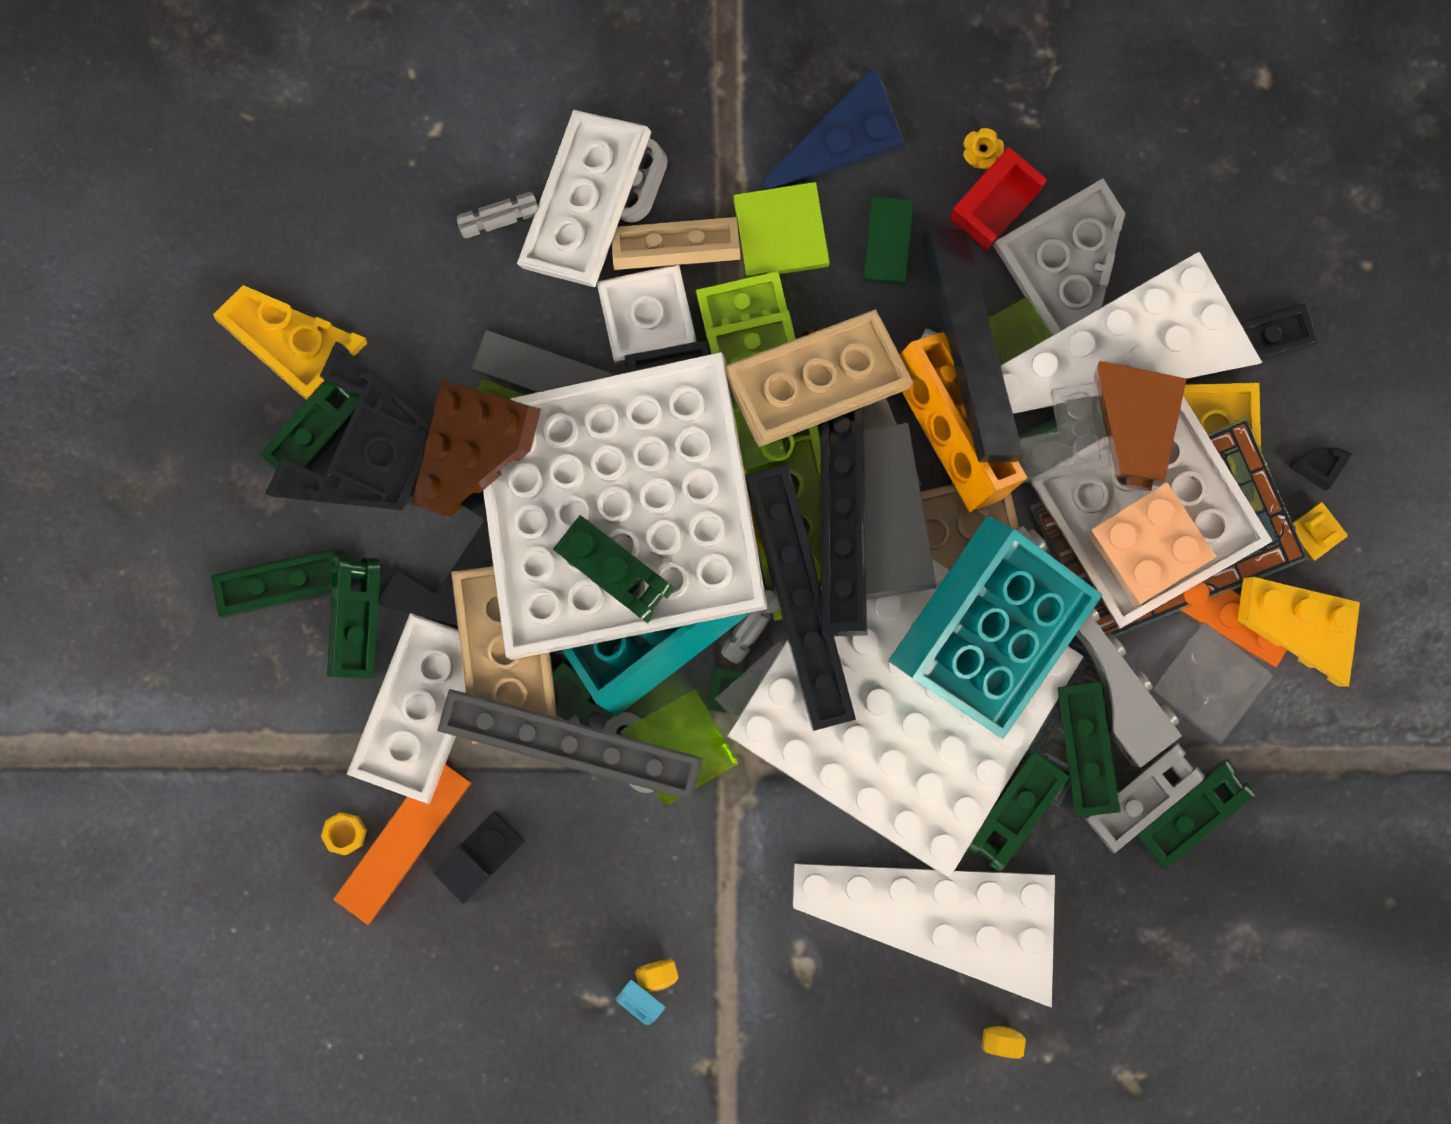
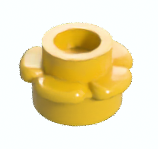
M981 128L979 132H970L963 142L965 160L971 166L978 169H989L1004 152L1003 141L997 138L995 131L988 128ZM981 145H985L987 147V150L985 152H982L979 149Z

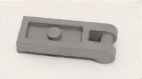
M1178 742L1164 750L1157 759L1118 790L1121 813L1086 816L1084 818L1111 852L1116 853L1205 779L1206 776L1197 766L1192 767L1184 758L1186 752ZM1170 767L1179 777L1173 785L1162 775Z

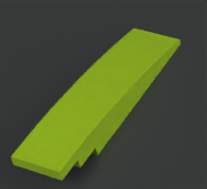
M779 271L696 290L711 354L722 352L726 365L795 340ZM731 393L742 462L747 473L750 474L788 464L821 586V450L817 425L758 448ZM763 549L758 552L765 586L774 589ZM778 607L776 612L773 611L772 613L774 621L782 619Z

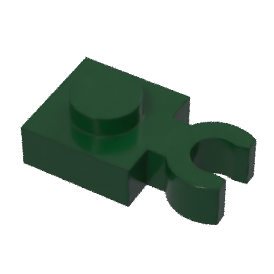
M562 662L553 672L558 716L563 720L570 721L576 714L580 718V724L591 727L590 717L594 713H601L606 719L610 720L613 714L600 705L592 704L588 701L591 695L580 677L565 662Z

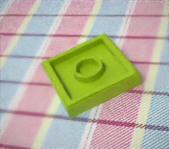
M816 182L733 195L746 278L779 271V274L829 267V257Z

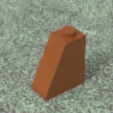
M1099 361L1095 369L1094 380L1116 477L1126 479L1127 487L1152 491L1153 485L1160 486L1166 478L1187 378Z

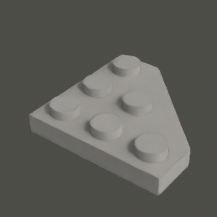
M1103 178L998 239L993 245L1050 337L1102 308L1115 259L1119 233L1125 217L1124 210Z

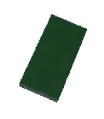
M871 197L863 274L864 282L905 285L914 200Z

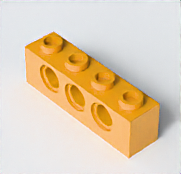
M937 333L911 342L902 351L900 357L914 383L910 389L902 391L966 507L971 513L1003 500L1023 483L1027 476L1018 461L978 462L945 333Z

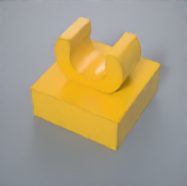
M1323 502L1316 504L1291 523L1305 557L1309 562L1317 560L1348 536Z

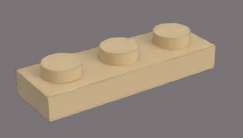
M737 217L617 227L612 239L614 270L740 260Z

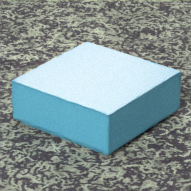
M632 980L622 988L615 998L617 1003L646 1026L657 1020L665 1009L663 1004Z

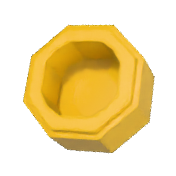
M339 812L325 820L321 838L330 852L349 855L363 846L367 829L358 815Z
M672 958L648 963L638 967L635 971L638 985L646 992L666 989L679 978L675 960H672Z
M988 1027L983 1031L981 1048L984 1052L996 1056L1021 1059L1024 1056L1026 1038L1020 1032L1009 1027Z

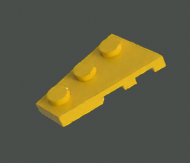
M244 285L213 314L219 324L306 401L324 382L319 377L336 341L344 345L353 356L367 344L365 337L353 332L350 334L333 327L330 322L321 318H312L292 309L286 303Z
M1259 383L1185 385L1183 396L1208 437L1246 421L1261 453ZM1236 447V448H1234V449H1231V450H1229V451H1226V452H1224V453L1228 454V453H1230V452H1232V451L1237 450L1238 447ZM1240 452L1229 455L1227 462L1236 482L1241 484L1251 480L1250 473ZM1253 481L1241 486L1240 489L1254 512L1262 511L1263 504Z
M1256 577L1243 578L1237 621L1275 646H1282L1298 656V661L1309 668H1316L1328 676L1327 680L1334 685L1349 687L1360 602Z

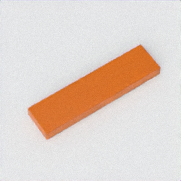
M445 764L430 805L407 797L333 900L367 925L371 924L472 782L451 766Z

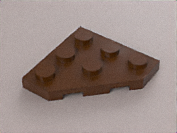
M442 380L412 504L437 514L453 516L463 507L461 503L472 493H481L502 475L500 470L512 460H521L531 451L541 408Z

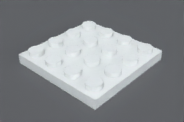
M1184 396L1182 398L1165 481L1160 486L1153 485L1152 491L1127 487L1126 479L1116 477L1107 436L1031 480V484L1092 586L1102 594L1100 599L1118 629L1272 542V539ZM1167 482L1216 557L1147 601L1134 607L1087 534L1099 524Z

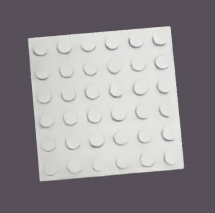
M722 352L511 398V400L541 408L531 451L521 460L509 462L500 470L502 475L483 490L505 654L508 659L513 660L767 609L732 397L724 368L726 362ZM579 515L583 516L675 588L668 599L663 597L653 609L656 614L648 624L553 550ZM642 581L632 595L639 600L649 585Z
M932 559L936 581L935 589L867 599L868 635L834 636L856 720L812 731L787 639L727 737L942 875L950 878L1059 698L1057 687L1067 685L1083 656L1067 646L1003 740L888 661L950 571Z

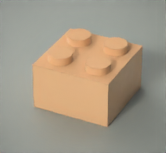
M1167 482L1099 524L1087 534L1134 607L1147 601L1216 557Z

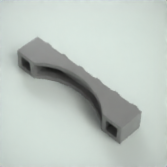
M1024 526L1016 529L1042 550H1048L1045 542L1035 530L1031 529L1028 532ZM1093 608L1075 636L1091 658L1100 682H1103L1110 738L1131 766L1141 768L1182 737L1175 727L1179 720L1164 702L1158 705L1149 693L1153 686L1139 668L1136 667L1134 670L1130 668L1122 657L1126 654L1125 648L1112 633L1105 635L1096 623L1100 616L1096 609Z

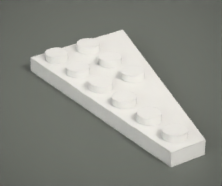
M1197 252L1001 365V370L1012 412L1015 414L1098 397L1094 373L1099 361L1182 378H1192L1262 363L1202 255L1200 252Z
M794 863V909L1052 1008L1055 875L954 870L949 878L935 869Z

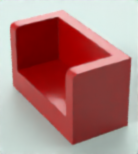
M1008 147L953 208L949 221L959 230H965L966 236L987 252L1041 192L1047 180Z

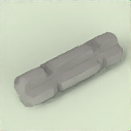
M527 192L516 196L517 200L511 201L508 198L478 208L479 212L474 214L472 210L459 214L457 216V224L462 236L469 238L479 235V230L482 229L488 232L518 222L517 218L522 216L524 220L534 217L538 210L534 194Z
M769 586L764 587L767 609L752 612L742 619L732 632L734 636L728 638L721 648V654L729 661L736 664L743 661L750 650L748 646L755 643L772 618L770 613L776 612L779 606L773 588Z

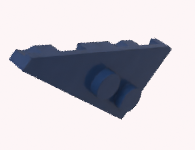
M877 68L871 69L763 180L764 190L792 186L903 146L904 140Z

